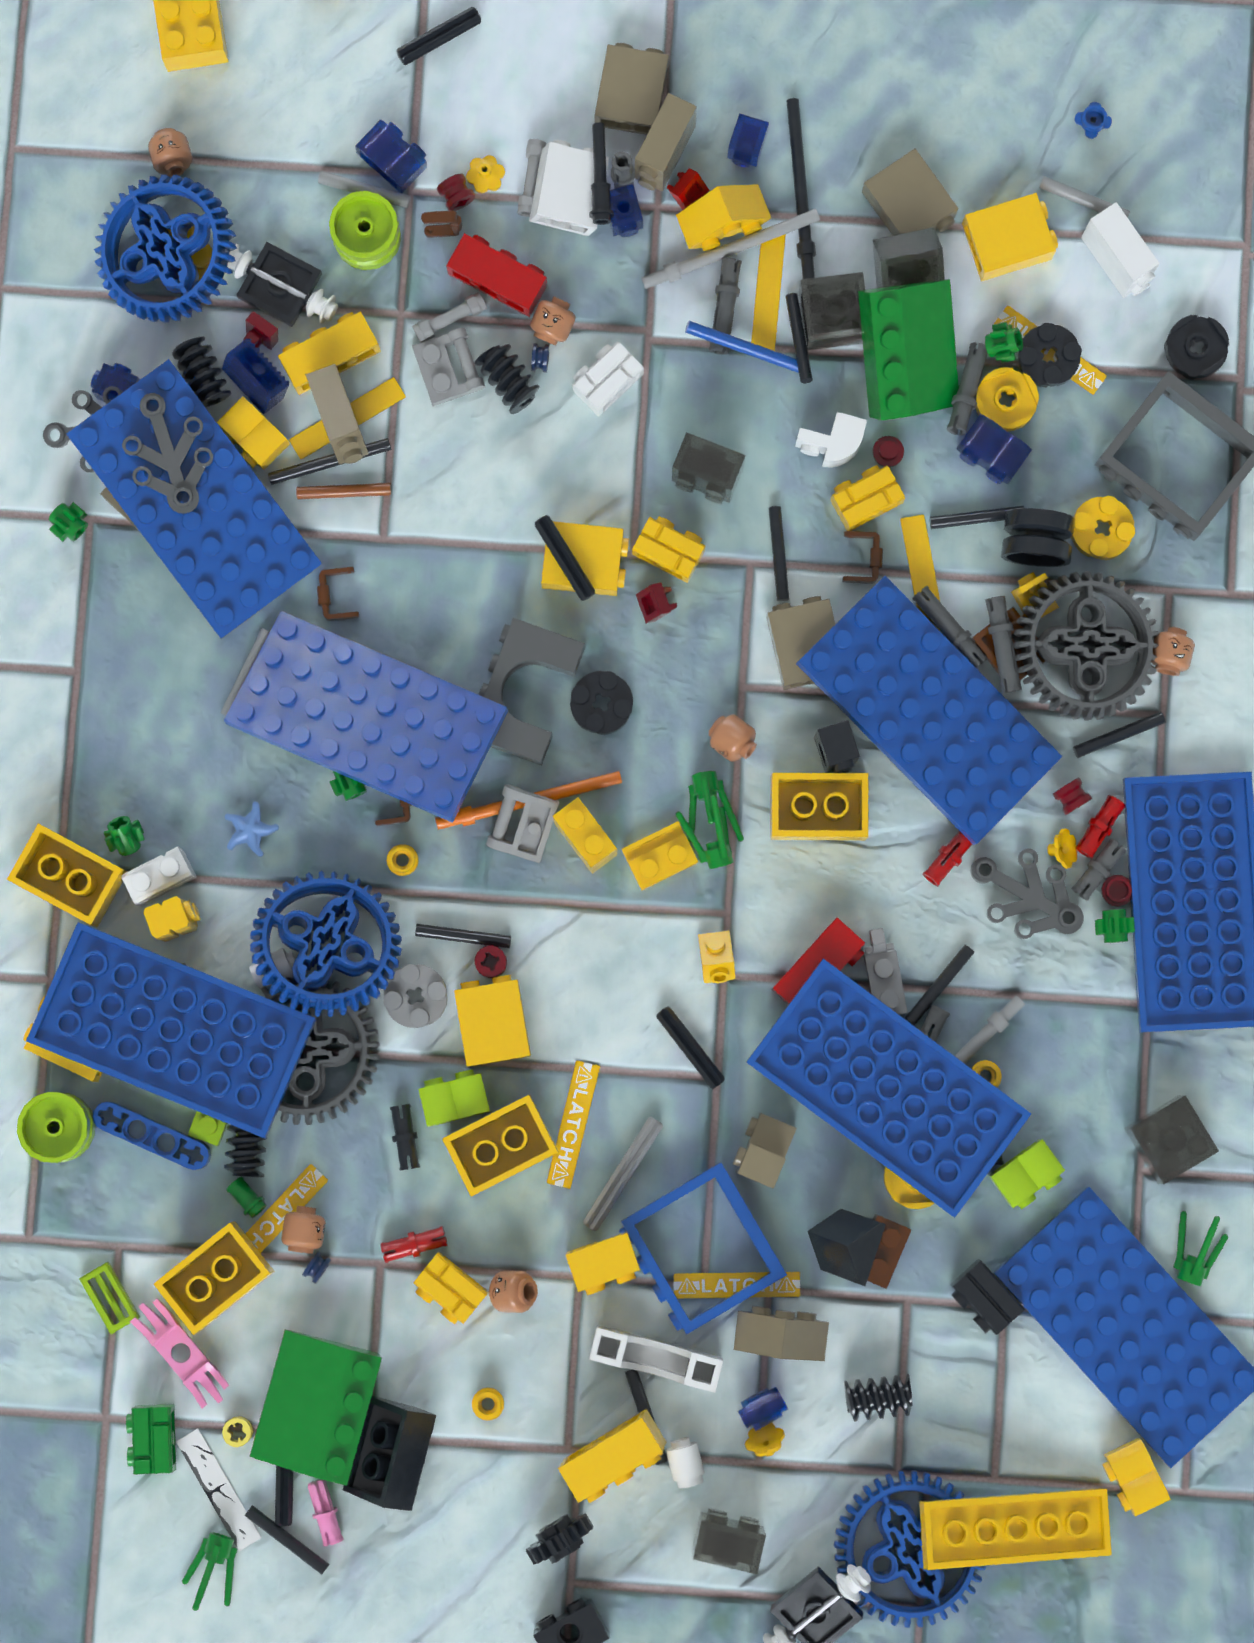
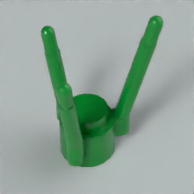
M704 771L693 774L691 776L693 785L688 786L690 794L688 824L692 831L695 833L697 796L699 801L705 802L708 823L713 824L711 796H717L718 793L737 839L742 842L744 837L725 793L723 780L717 779L716 771Z
M712 795V811L718 840L706 843L707 850L702 848L680 811L676 812V817L698 853L700 863L707 862L709 869L734 863L729 844L725 809L723 806L719 808L717 796Z
M1182 1211L1180 1213L1177 1256L1173 1268L1179 1270L1176 1278L1201 1286L1203 1279L1208 1278L1211 1267L1228 1240V1235H1222L1208 1260H1204L1220 1222V1217L1215 1216L1198 1257L1188 1254L1185 1260L1184 1248L1187 1213Z
M210 1532L208 1539L203 1538L200 1550L182 1580L184 1585L189 1582L206 1554L205 1559L208 1560L192 1607L194 1611L199 1609L215 1563L224 1564L225 1559H227L224 1605L227 1607L230 1605L234 1559L238 1548L232 1547L234 1543L233 1538L215 1532Z

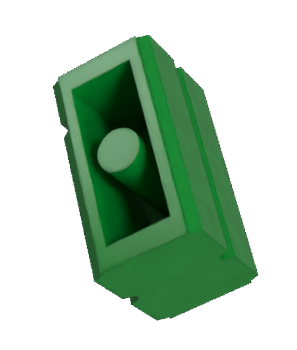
M174 1404L138 1405L131 1408L132 1414H127L126 1431L127 1434L132 1433L133 1447H128L127 1449L128 1467L133 1466V1474L173 1473L176 1470Z

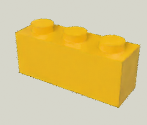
M361 311L356 314L353 312L347 313L337 320L338 323L328 329L326 327L319 328L312 332L310 338L300 344L299 342H293L282 349L283 353L279 354L278 358L298 395L310 390L305 374L336 364L340 374L381 352L379 344Z

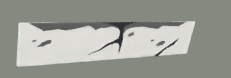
M197 1428L176 1441L231 1538L234 1539L238 1550L241 1551L261 1539L253 1522L244 1516L247 1513L199 1429Z

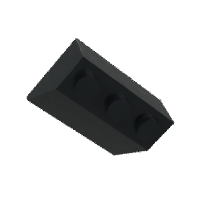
M371 1396L347 1486L344 1485L342 1490L382 1508L412 1511L436 1415L414 1406Z

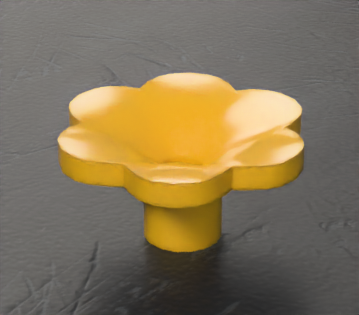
M487 155L483 159H472L470 162L471 169L466 174L467 182L474 185L478 193L483 194L488 190L497 191L501 187V179L505 175L504 167L497 164L496 158L491 155Z
M1062 828L1059 834L1055 835L1054 844H1049L1047 847L1049 856H1055L1056 860L1061 862L1065 869L1071 868L1072 863L1077 861L1076 838L1074 835H1070L1067 828Z
M765 1423L761 1427L750 1429L748 1432L749 1438L745 1441V1447L748 1451L754 1452L756 1456H772L781 1448V1441L784 1439L785 1433L783 1429L775 1428L773 1423Z

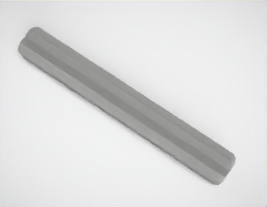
M653 1117L647 1119L583 1220L585 1226L593 1231L599 1229L663 1128L661 1122Z

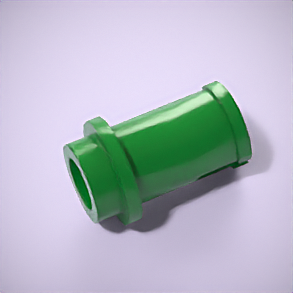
M242 1176L232 1182L226 1189L245 1210L243 1212L245 1216L249 1215L251 1218H254L267 1206L263 1202L265 1198L263 1196L259 1197Z

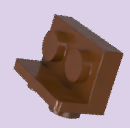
M875 1214L873 1220L884 1223L886 1226L867 1281L887 1289L912 1229Z

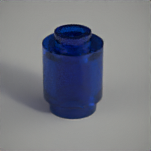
M777 1387L770 1390L765 1388L741 1401L740 1403L743 1408L738 1413L746 1428L753 1426L755 1431L783 1417L782 1413L787 1411L788 1407Z

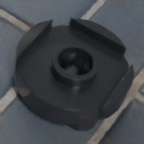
M1198 315L1182 318L1172 327L1164 343L1166 358L1169 364L1186 379L1195 380L1211 376L1221 368L1227 358L1228 334L1224 327L1213 318L1197 317ZM1191 340H1194L1196 343L1200 341L1204 343L1202 354L1193 353L1190 350L1192 346Z
M1044 323L1033 328L1024 336L1023 349L1018 351L1019 368L1021 373L1023 374L1024 372L1030 376L1038 387L1060 386L1068 382L1076 373L1080 364L1082 349L1076 337L1068 329L1060 325ZM1043 349L1048 351L1053 349L1056 352L1054 356L1057 358V361L1043 362L1044 354L1041 351Z
M595 671L582 677L573 688L570 702L571 712L577 724L586 731L588 730L591 733L600 735L612 734L620 730L627 723L632 713L633 695L628 684L612 671ZM601 695L603 698H610L611 701L607 703L608 709L606 711H602L600 707L596 709L593 707L592 704L596 702V696Z

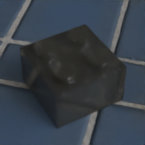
M934 227L872 240L877 288L945 279L943 248Z
M863 272L800 280L799 297L807 350L863 344L858 291L865 290Z
M686 432L672 467V481L676 482L675 486L683 491L693 493V490L704 493L705 498L714 503L722 504L723 501L730 503L742 474L746 455Z
M1179 1095L1124 1128L1157 1184L1169 1182L1219 1152L1186 1095Z
M708 1508V1513L700 1512L692 1546L693 1560L758 1574L766 1538L764 1527L758 1524L759 1520L755 1518L740 1516L739 1520H734L727 1517V1512Z

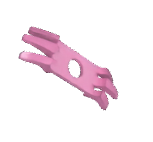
M158 1298L152 1303L168 1321L166 1325L147 1305L142 1303L138 1306L157 1333L154 1335V1332L136 1317L130 1322L146 1337L149 1343L157 1349L183 1381V1384L193 1394L200 1407L204 1408L207 1402L197 1384L194 1383L196 1380L220 1403L223 1398L206 1372L209 1371L224 1390L229 1386L228 1382L183 1330L174 1315ZM178 1343L186 1344L190 1349V1357L185 1362H177L172 1357V1349Z

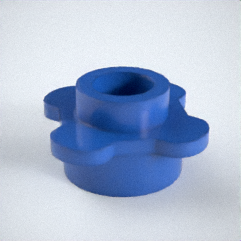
M1098 102L1090 103L1084 112H1078L1074 118L1075 123L1082 126L1085 130V136L1089 139L1096 138L1098 132L1102 129L1110 128L1112 124L1111 117L1107 116L1105 109ZM1095 118L1096 122L1092 123L1090 119Z

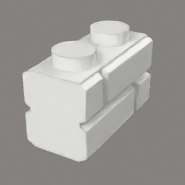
M616 342L612 347L609 344L604 346L595 357L598 361L590 368L585 365L573 377L575 380L572 384L573 391L597 416L605 412L644 374V367L620 342Z
M178 846L166 852L165 856L160 855L121 875V879L134 904L142 906L197 878L185 852Z

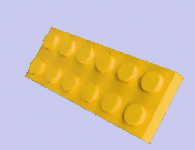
M1105 1488L919 1502L923 1569L925 1570L1112 1555L1108 1494Z

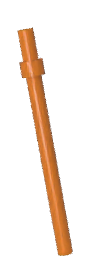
M616 771L534 792V794L558 800L621 784L622 779L620 772ZM502 801L472 808L471 805L459 809L453 823L443 818L435 817L437 828L440 830L463 824L464 827L476 824L475 820L498 815ZM516 801L513 811L524 808L525 803Z

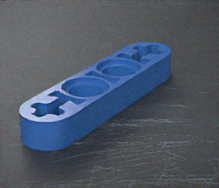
M103 1102L93 1112V1122L101 1130L183 1167L198 1170L204 1168L210 1162L211 1152L205 1143L117 1103ZM111 1107L114 1109L112 1114L120 1119H124V1113L128 1114L129 1117L123 1123L122 1132L117 1131L120 1124L116 1122H108L105 1125L103 1123L104 1117L100 1116L101 1112L108 1111ZM135 1120H141L146 1126V1133L139 1139L133 1138L129 1133V1126ZM164 1133H170L175 1138V1146L168 1152L162 1151L158 1146V1139ZM182 1139L187 1141L183 1147L189 1150H195L197 1146L201 1148L200 1154L204 1156L202 1161H196L192 1164L190 1163L191 1156L185 1153H180V1159L175 1157L181 1149Z

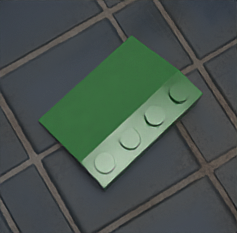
M950 279L858 291L869 417L882 421L953 407L951 404L954 395H957L959 384Z
M285 1329L249 1456L314 1478L347 1486L382 1360L379 1353Z

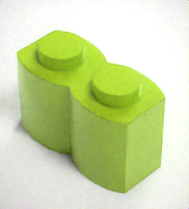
M471 1069L455 1073L456 1079L443 1082L442 1077L423 1081L425 1087L418 1090L427 1127L490 1112L481 1073L475 1075L474 1070Z
M1040 1138L988 1176L1010 1207L1014 1208L1018 1205L1020 1209H1023L1036 1200L1034 1193L1039 1189L1045 1187L1046 1190H1049L1063 1180L1060 1174L1065 1169L1044 1140Z

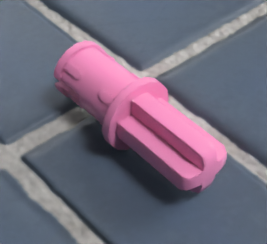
M322 1479L310 1482L308 1490L315 1511L312 1516L313 1519H317L323 1546H328L329 1543L330 1545L337 1544L344 1539L337 1521L336 1512L338 1509L333 1507L327 1483Z

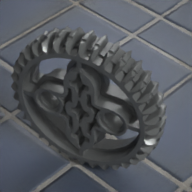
M1089 571L1083 572L1081 577L1078 572L1071 573L1069 578L1066 575L1058 577V583L1055 580L1047 582V588H1039L1037 590L1038 596L1034 595L1029 598L1032 606L1027 605L1022 609L1027 617H1020L1017 620V623L1024 627V629H1017L1014 632V635L1022 638L1021 641L1013 644L1014 648L1021 649V654L1016 655L1015 660H1023L1024 666L1019 667L1018 672H1027L1029 676L1024 678L1023 683L1029 684L1032 682L1034 684V687L1030 690L1032 695L1039 692L1042 693L1039 697L1041 704L1050 700L1049 710L1054 711L1060 706L1059 712L1061 716H1066L1071 712V718L1076 720L1082 714L1083 719L1088 721L1092 719L1093 715L1099 720L1104 718L1105 713L1108 717L1116 715V709L1120 712L1127 709L1126 703L1130 705L1135 704L1137 701L1135 695L1141 696L1145 693L1142 685L1148 686L1151 684L1152 681L1146 674L1152 675L1157 671L1154 666L1150 665L1151 660L1157 658L1155 654H1152L1153 649L1159 646L1157 643H1153L1152 639L1157 637L1159 632H1151L1150 626L1154 625L1157 620H1147L1146 615L1150 613L1151 609H1141L1140 605L1143 603L1144 598L1139 597L1134 600L1132 597L1135 589L1133 588L1124 592L1125 582L1123 581L1118 582L1114 586V576H1108L1103 581V574L1100 572L1095 573L1093 577ZM1079 591V597L1073 600L1068 608L1067 626L1050 627L1042 632L1038 640H1035L1037 625L1045 610L1060 597ZM1093 592L1109 597L1126 612L1134 626L1137 639L1124 628L1106 627L1105 606L1100 600L1093 597ZM1083 607L1088 608L1091 612L1090 622H1087L1082 617L1081 611ZM1078 630L1084 631L1082 633L1075 635L1074 637L1068 636L1069 634L1077 632ZM1055 641L1056 644H1060V646L1065 647L1058 650L1057 647H1052V645H1048V643ZM1085 641L1086 644L1095 646V648L1089 650L1087 647L1078 644ZM1115 642L1117 645L1125 647V649L1119 651V648H1114V646H1110L1109 644ZM1137 651V663L1129 681L1113 695L1104 699L1094 700V695L1099 693L1105 686L1107 665L1126 664ZM1036 652L1050 664L1068 665L1069 685L1073 691L1081 695V700L1062 694L1047 680L1039 666ZM1100 655H1105V656H1106V657L1101 658V659H1098V660H1096V661H1088V660L1097 658V657H1099ZM1084 670L1089 671L1092 675L1091 685H1087L1083 681L1082 674Z
M289 977L285 978L293 984L292 979H290ZM328 980L324 986L309 992L330 995L339 994L338 990L341 983L335 981L331 989L327 988ZM266 986L261 988L265 998L275 1002L279 1001L281 992L271 996L270 990ZM345 988V989L342 991V993H343V992L350 991L351 989ZM298 1004L295 1009L297 1011L303 1009V1005ZM347 1006V1014L351 1017L358 1031V1041H355L352 1035L344 1029H323L322 1014L317 1017L315 1016V1009L309 1008L310 1015L316 1018L312 1031L314 1030L317 1036H328V1039L315 1041V1038L309 1036L306 1045L317 1049L308 1052L305 1059L303 1054H301L298 1063H313L316 1061V1056H329V1059L319 1060L316 1063V1069L307 1066L295 1069L288 1088L294 1097L303 1101V1104L300 1106L282 1101L278 1111L282 1112L281 1122L286 1123L289 1114H293V1124L299 1125L301 1115H305L306 1125H312V1115L316 1114L318 1122L324 1123V1112H328L330 1118L335 1119L337 1118V1113L334 1108L338 1106L341 1112L346 1113L348 1108L344 1102L347 1099L353 1105L358 1103V1100L353 1096L355 1091L363 1096L366 1094V1090L360 1087V1084L363 1081L371 1085L373 1080L366 1077L365 1074L367 1071L377 1072V1067L369 1066L370 1059H380V1055L370 1054L371 1048L380 1047V1042H370L369 1036L377 1035L378 1030L367 1029V1025L375 1021L373 1017L363 1020L361 1016L369 1010L367 1006H362L356 1012L350 1006ZM336 1038H338L339 1043L349 1045L348 1048L339 1051V1056H335L333 1051L324 1049L329 1047V1045H333ZM357 1050L360 1051L356 1072L348 1085L333 1098L319 1104H313V1100L320 1096L325 1089V1068L345 1065L351 1061ZM306 1072L312 1074L315 1080L313 1088L308 1091L302 1090L298 1083L300 1076Z

